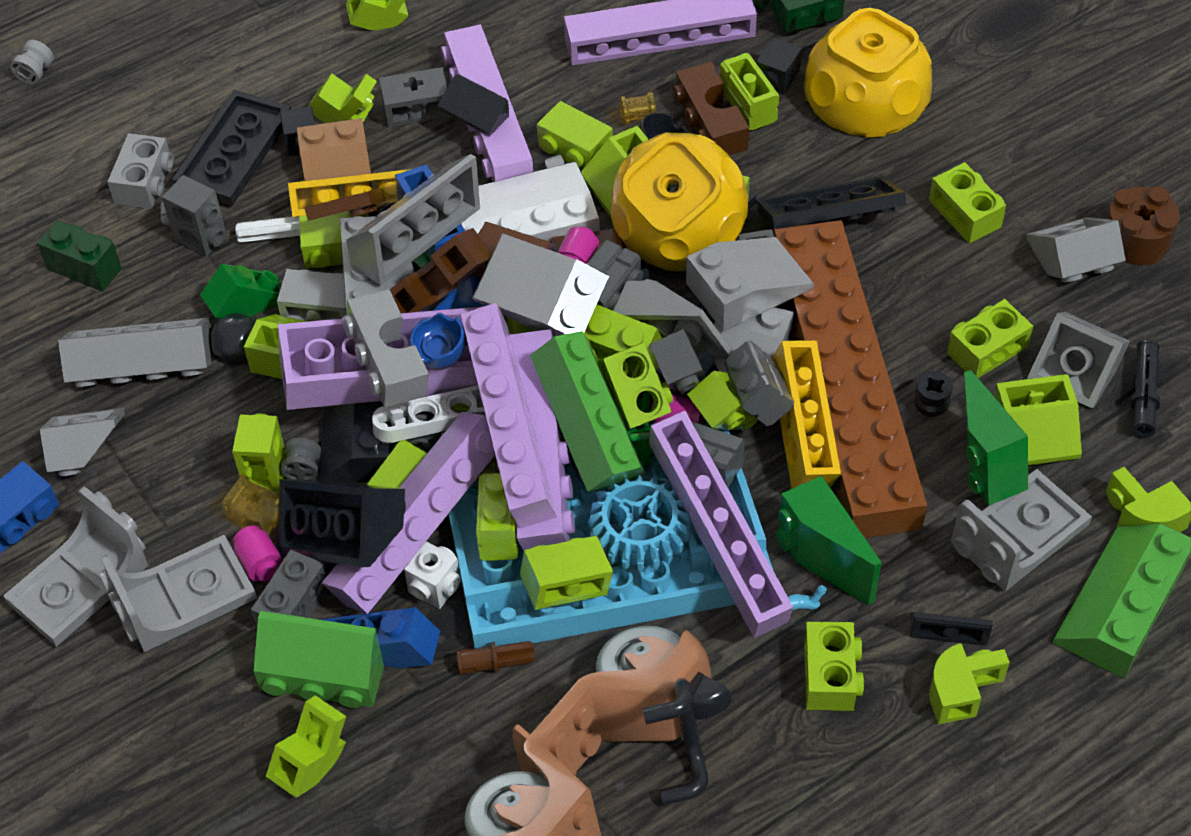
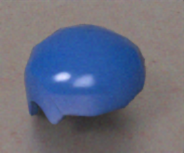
M437 313L432 318L421 320L412 329L409 340L410 346L416 345L424 365L432 369L453 366L462 357L467 343L461 320L458 317L455 319L449 318L443 313Z

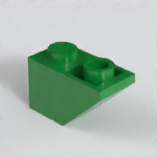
M220 264L200 296L215 318H222L232 313H241L252 317L277 305L281 285L279 278L268 270L258 271L248 269L242 265Z

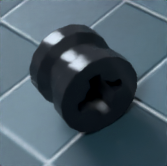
M939 371L923 373L917 381L916 393L914 395L916 409L927 416L944 414L950 405V396L953 391L951 379Z

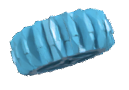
M638 474L636 481L630 482L627 478H624L620 486L612 483L608 486V492L599 491L597 502H592L590 508L591 515L588 519L591 537H598L605 554L608 555L610 564L613 565L622 561V567L625 571L631 564L637 565L640 573L644 569V565L648 564L657 570L660 560L670 565L673 560V554L681 555L683 544L687 543L690 538V515L686 513L683 502L679 500L676 490L671 491L669 481L658 485L655 475L649 482L643 481L641 475ZM659 512L669 520L670 524L668 527L661 524V519L657 517ZM613 519L618 521L619 527L622 528L620 534L610 525Z

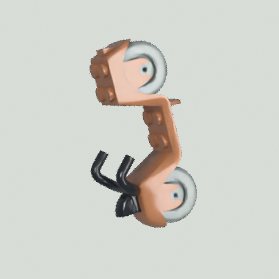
M658 626L633 627L618 633L608 640L598 654L596 672L580 678L531 734L518 724L514 726L513 742L521 771L498 775L485 782L475 791L465 810L464 819L468 836H601L591 791L575 776L577 770L588 757L593 756L597 752L601 742L673 741L683 735L693 779L686 784L660 789L662 804L664 806L690 800L703 793L708 785V772L696 720L711 718L725 711L730 706L732 699L729 690L711 678L709 657L701 642L688 630H685L680 637L673 631Z

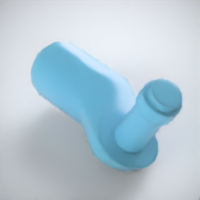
M820 585L813 596L794 594L788 596L793 606V610H814L820 606L819 600L826 593L827 589L825 586Z

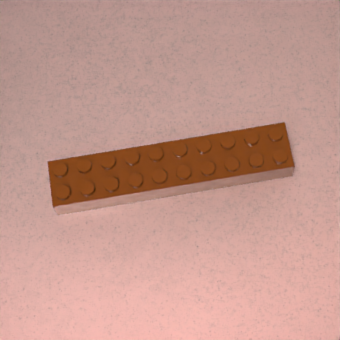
M842 220L774 229V237L779 240L814 283L813 289L786 301L787 311L793 312L792 330L795 341H817L841 475L834 482L838 500L864 538L922 530L927 502Z

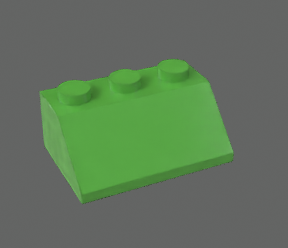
M260 611L254 659V674L260 690L274 696H282L284 694L298 695L306 700L316 695L322 700L336 701L350 708H359L360 706L373 707L384 669L376 628Z

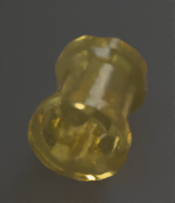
M652 91L646 92L645 96L632 98L620 96L619 98L620 113L624 125L629 124L631 120L643 119L645 115L656 112Z

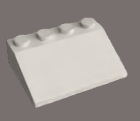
M576 162L478 186L480 209L461 223L465 231L474 228L478 234L485 221L551 243L552 237L564 236L573 227H586L593 232L600 231L599 217L591 193Z

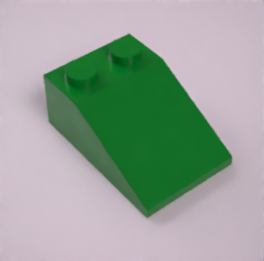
M971 370L964 372L967 434L966 455L969 462L967 482L972 492L979 494L990 506L1028 490V436Z
M822 476L782 493L780 510L778 511L779 526L778 531H776L780 547L785 552L789 551L798 564L867 605L874 603L882 562Z

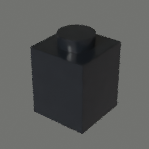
M773 37L756 61V64L777 93L784 95L799 73L802 47Z

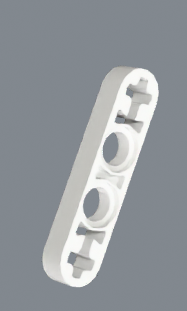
M479 386L422 397L386 408L384 406L380 407L372 416L373 434L378 440L391 443L446 431L460 414L451 410V407L457 403H463L470 407L466 413L480 414L486 417ZM421 411H428L433 413L435 417L429 421H421L415 415ZM408 416V424H406V419L404 418ZM390 421L391 424L395 426L388 427V425L384 422Z

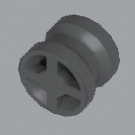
M292 438L288 440L284 448L286 458L282 461L281 473L288 479L314 480L318 472V466L315 462L320 459L321 447L313 440L307 438Z

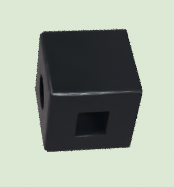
M311 106L280 112L288 156L300 155L297 127L315 125Z

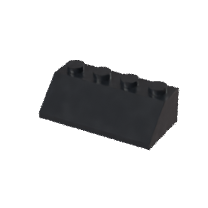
M382 401L324 406L319 480L345 483H365L371 480L394 449V442H382L373 434L372 416L378 408L383 407ZM390 421L384 422L388 425V427L395 426L392 425Z
M279 479L276 549L280 555L287 556L289 551L293 550L314 560L358 567H371L403 529L406 511L405 489L325 480Z

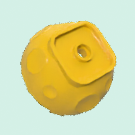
M874 8L859 9L843 22L832 27L812 49L803 84L805 101L809 102L814 113L830 127L850 135L866 136V138L885 137L887 134L899 132L914 123L930 102L932 93V63L923 43L919 40V35L912 27L882 10Z
M665 132L634 147L621 164L612 188L611 220L614 229L626 247L639 254L646 263L662 268L665 271L686 272L687 256L717 242L736 240L747 218L749 197L745 180L738 166L713 140L691 133ZM670 184H678L679 188L676 192L670 193L667 191Z

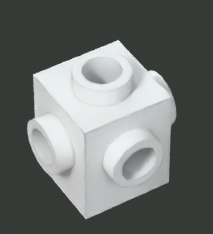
M427 541L404 568L408 592L419 600L425 601L438 609H441L447 599L457 590L461 582L458 558L446 547H436Z

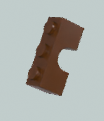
M713 62L676 71V86L672 87L673 97L677 105H682L686 122L689 127H694L696 135H702L713 140L728 155L748 150L749 126L737 105L724 109L717 108L723 106L724 82Z
M474 228L456 234L430 256L432 258L430 262L413 274L404 277L390 289L400 313L429 311L489 262L492 253Z

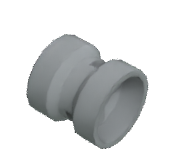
M29 40L22 47V54L17 55L13 59L10 68L19 80L32 85L38 83L41 79L43 69L49 68L54 61V55L45 44L37 40Z

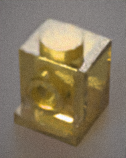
M242 474L222 501L227 521L242 529L247 526H257L260 530L266 531L267 534L270 533L272 528L277 527L279 494L249 481L248 476Z

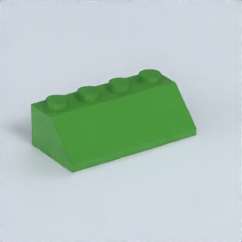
M583 331L554 336L532 353L530 358L587 492L608 487L612 483L620 484L624 478H627L629 481L635 480L638 474L641 477L647 475L633 442L629 440L628 430L590 342Z
M1161 523L1118 526L1060 627L1053 643L1125 679L1187 564L1191 554V537Z

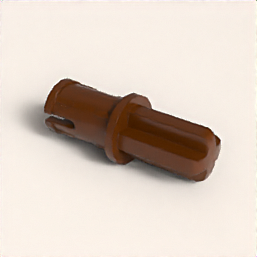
M494 641L491 642L490 646L456 650L460 675L494 669L495 673L499 672V667L535 661L534 645L531 641L495 646Z

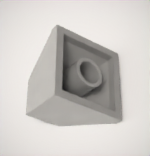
M124 408L52 417L40 428L47 472L58 471L59 476L80 473V468L85 467L125 415Z

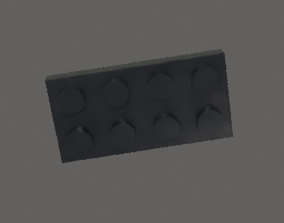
M233 90L172 178L173 185L184 175L214 189L218 202L233 206L283 131L280 112L291 110V106Z
M880 176L757 199L756 204L758 214L773 229H781L809 223L830 222V219L840 217L846 220L861 218L863 213L872 211L876 213H890L895 211V207L906 205L905 191L887 177Z

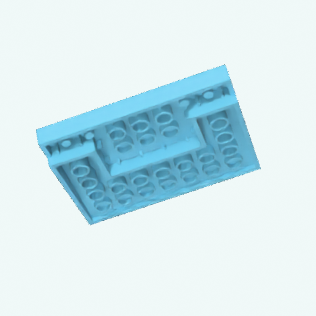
M655 419L649 421V426L655 424ZM705 420L704 426L712 428L709 425V423ZM716 429L730 434L729 430L727 429ZM496 455L480 475L500 473ZM652 456V463L643 466L647 475L642 478L643 481L649 482L655 475L658 485H661L669 480L662 467L659 466L656 456ZM565 464V476H570L573 489V497L567 499V510H572L575 523V533L569 534V540L591 537L588 519L591 515L590 508L592 502H597L599 491L608 492V487L587 492L585 485L576 476L572 464ZM741 467L728 489L772 568L766 550V537ZM479 476L448 513L474 648L490 646L491 642L494 641L495 646L524 641L538 643L736 605L691 522V528H689L690 538L687 543L683 544L681 555L673 554V560L670 565L660 560L657 570L648 564L644 565V569L640 573L637 565L632 564L625 571L622 567V561L611 565L613 574L607 595L535 610L520 576L524 550L519 542L518 558L514 560L484 561L480 559L476 536ZM659 512L657 517L661 519V524L668 527L670 524L669 520ZM613 519L610 525L620 534L622 528L619 527V522Z

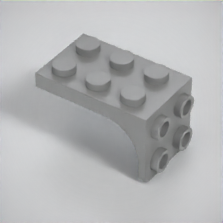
M1036 469L1028 475V490L994 503L983 511L978 509L969 500L962 502L959 505L951 543L962 557L969 558L981 569L982 574L988 581L996 583L1006 592L1090 524L1092 516Z
M86 487L78 491L83 511L80 522L71 537L3 595L9 606L56 647L110 600L98 572L105 570L100 559L101 557L108 555L114 568L124 573L142 572L148 567L143 553L146 547L136 535L135 531L138 527L133 519L125 512L121 514L115 512L109 500L102 493L97 491L93 494Z
M225 535L156 567L137 573H124L116 570L108 555L100 558L105 570L98 572L107 591V595L121 619L130 642L138 639L144 652L257 599L255 590Z

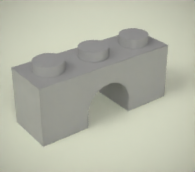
M390 289L348 299L347 315L342 317L343 328L348 338L353 337L356 343L355 353L359 365H366L369 372L368 383L372 394H379L384 408L427 396L429 373L416 345L401 349L386 345L389 342L401 339L402 315Z

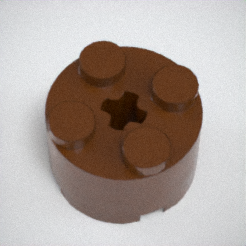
M1159 186L1153 188L1133 187L1120 189L1116 192L1111 202L1107 219L1118 220L1126 259L1124 262L1139 266L1151 265L1160 261L1163 255L1169 251L1180 220V213L1177 205L1170 198V194L1165 188Z

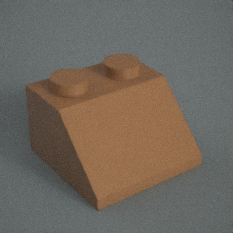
M362 118L297 127L305 181L371 174Z

